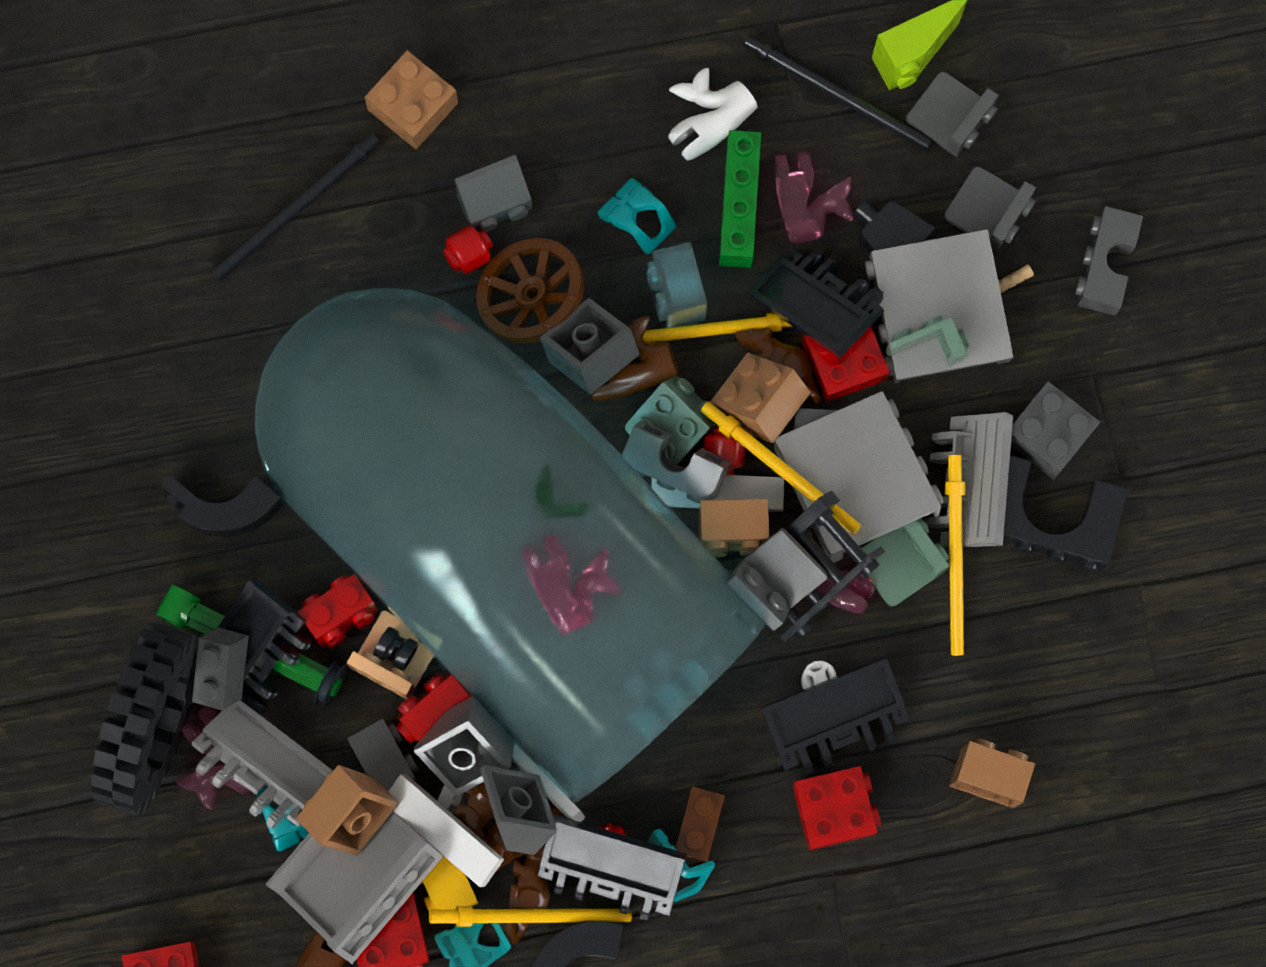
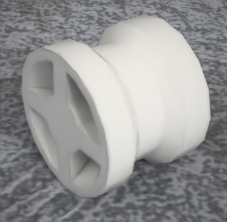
M814 661L806 667L802 674V687L806 689L836 677V672L827 662Z

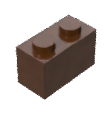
M692 786L675 847L677 851L687 854L685 859L702 864L708 861L725 795Z

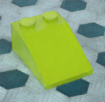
M951 0L878 34L872 59L889 90L895 87H899V89L906 88L917 80L916 78L960 23L967 0Z

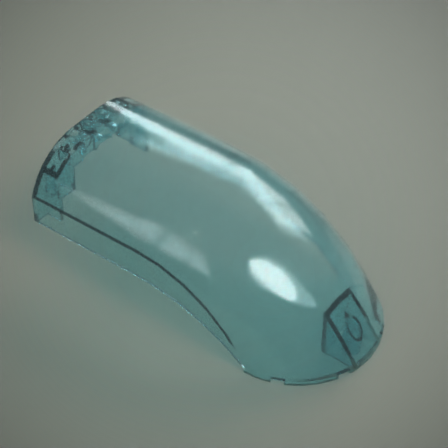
M376 288L349 292L320 304L299 319L278 342L262 372L255 402V434L263 466L276 491L286 504L396 616L449 674L453 675L469 696H474L512 738L515 744L573 803L602 785L647 747L737 660L764 628L766 623L727 584L731 574L607 439L540 374L471 318L449 303L431 295L408 289Z

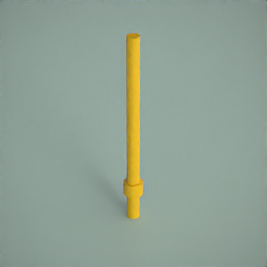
M766 313V317L646 330L643 340L647 343L732 334L750 329L763 330L765 328H770L772 332L782 331V328L793 326L774 313Z
M709 401L701 408V412L719 426L718 430L729 439L733 437L814 503L819 497L824 495L741 427L742 423L732 415H725ZM837 504L831 509L835 513L833 517L852 535H855L860 530L862 524Z
M952 454L948 455V481H945V495H949L951 655L959 656L964 655L962 495H965V481H962V455Z
M457 906L456 909H430L429 911L430 924L456 923L457 927H471L473 923L631 922L632 918L631 909L627 914L620 913V909H473L472 906Z

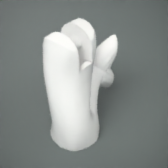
M704 68L696 74L692 83L676 84L669 91L702 107L717 110L686 118L670 131L668 138L673 145H677L696 131L699 137L691 142L681 153L687 161H690L728 136L729 130H735L758 108L757 103L749 90L739 81H735L718 91H711L709 89V68Z

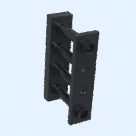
M832 491L819 497L786 529L828 573V578L835 586L824 597L816 588L805 597L811 602L813 607L802 617L794 607L790 609L786 620L792 627L781 636L784 642L795 635L798 639L806 635L814 627L811 621L861 574L864 578L871 574L880 565L877 559L885 552L880 546L867 555L833 517L835 513L831 509L840 500ZM816 523L819 527L823 525L856 562L857 565L846 576L811 538L813 534L810 532V529Z

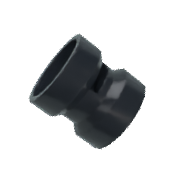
M389 626L378 641L373 655L380 660L387 659L391 661L393 667L404 671L414 657L419 643L411 638L405 639L401 637L399 631Z

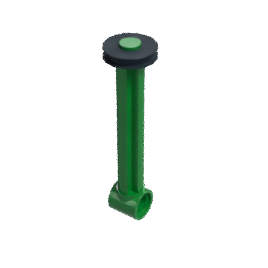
M171 585L156 612V615L163 620L184 630L190 628L202 635L217 629L225 615L201 604V600L198 597L175 585ZM299 654L301 657L297 666L287 664L284 660L280 659L273 670L317 692L314 704L318 705L322 702L323 709H326L339 692L348 668L347 664H344L342 667L339 666V660H335L328 668L302 654Z

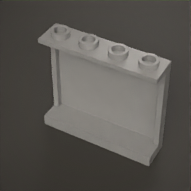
M988 229L871 251L870 261H865L867 277L869 281L874 280L875 288L884 292L883 300L880 303V306L884 309V312L881 314L882 325H878L881 345L887 344L888 346L891 343L892 336L910 328L912 333L919 331L925 321L941 315L943 320L952 317L956 329H963L970 346L967 348V355L964 360L949 367L937 337L892 356L884 357L890 372L889 376H893L894 384L899 383L900 380L995 362L997 364L1006 363L1014 358Z
M883 391L783 434L774 441V451L777 457L823 494L832 491L840 500L837 505L862 524L860 530L855 535H852L845 529L858 545H862L931 513L936 518L940 514V504L943 503L938 487L936 485L931 486L926 477L929 473L921 456L916 457L911 446H914V442L909 430L906 427L902 429L897 420L899 412L892 399L887 401ZM793 487L805 511L813 502ZM816 523L812 528L825 554L833 563L843 559V553L846 551L823 525L819 527Z
M392 812L358 856L320 845L309 833L281 867L276 870L266 885L292 906L327 941L326 944L334 952L353 964L444 856L395 812Z

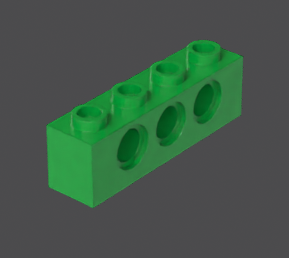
M729 130L719 266L751 268L761 132Z

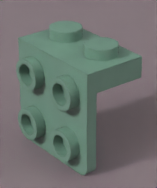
M940 315L925 321L919 331L912 333L909 328L894 334L890 340L891 343L887 346L886 352L889 357L937 337L949 367L964 360L967 355V348L970 346L963 329H956L952 317L943 320Z
M675 376L660 384L626 423L625 430L630 435L633 426L643 421L672 434L667 446V453L670 460L678 465L701 438L712 432V428H717L718 425L701 412V408L707 401H703L694 393L695 389L690 382Z
M922 518L877 537L861 548L867 555L880 546L885 550L877 559L880 565L867 577L890 607H895L942 575L949 567V564L946 562L949 560L946 551L939 543L934 545L927 535L930 532L929 528Z

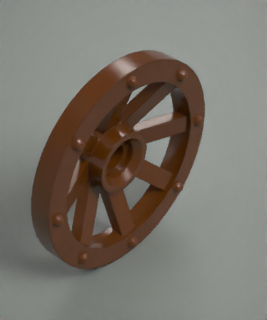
M532 238L516 242L499 252L483 271L476 293L479 314L489 329L504 340L515 343L540 341L539 337L565 321L581 304L584 293L583 271L570 250L556 241ZM540 253L535 276H530L521 257ZM551 255L562 260L565 265L546 281ZM511 263L521 279L517 285L498 278ZM567 277H570L568 293H551ZM493 288L516 297V299L491 306ZM562 304L558 311L549 318L546 310L548 305ZM521 309L510 326L496 319V316ZM536 312L540 324L522 328L532 313Z

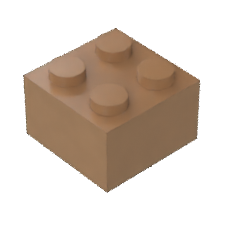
M408 50L365 96L368 111L415 149L425 141L458 104L456 90Z
M747 353L710 402L725 415H732L741 422V427L751 436L773 444L811 392L793 368Z
M768 499L700 500L698 512L699 552H707L708 557L727 556L729 551H740L741 556H748L769 539Z
M978 738L975 742L969 741L961 748L949 786L1010 808H1015L1022 804L1035 763L1027 761L1028 755L1015 750H1009L1008 754L995 750L996 745L992 742Z
M338 765L335 770L326 776L323 785L316 794L306 801L303 810L296 819L320 845L358 856L398 806L399 802L375 777Z

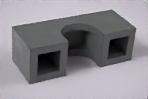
M1106 206L1100 216H1094L1090 228V234L1095 235L1092 246L1087 245L1082 264L1087 265L1085 276H1079L1075 289V294L1080 295L1077 306L1114 316L1118 313L1122 306L1128 276L1113 272L1107 264L1106 257L1111 253L1131 255L1137 244L1143 216Z
M643 421L633 426L619 463L628 466L627 470L642 477L648 475L656 479V483L659 486L668 490H675L676 488L685 492L688 499L699 504L700 500H714L717 498L731 461L701 448L693 454L689 466H678L670 460L667 453V446L672 434Z

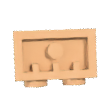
M382 611L358 653L353 651L347 664L350 669L397 695L408 699L413 694L438 650L440 641L391 613ZM389 626L399 631L401 637L405 639L411 638L419 643L414 657L404 671L393 667L391 661L387 659L380 660L373 655L378 641Z

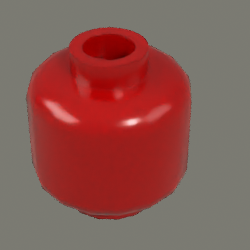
M468 225L446 238V248L442 249V252L454 272L460 270L464 274H470L490 261L489 248L493 247V244L484 230L478 232L474 227Z
M719 427L712 428V433L704 437V449L731 461L726 475H734V469L741 468L746 464L747 449L733 437L727 438L718 430Z

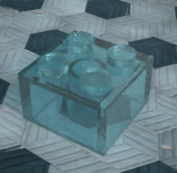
M691 242L652 251V261L647 263V279L650 290H657V294H655V308L659 322L665 321L666 327L669 328L705 321L707 300Z

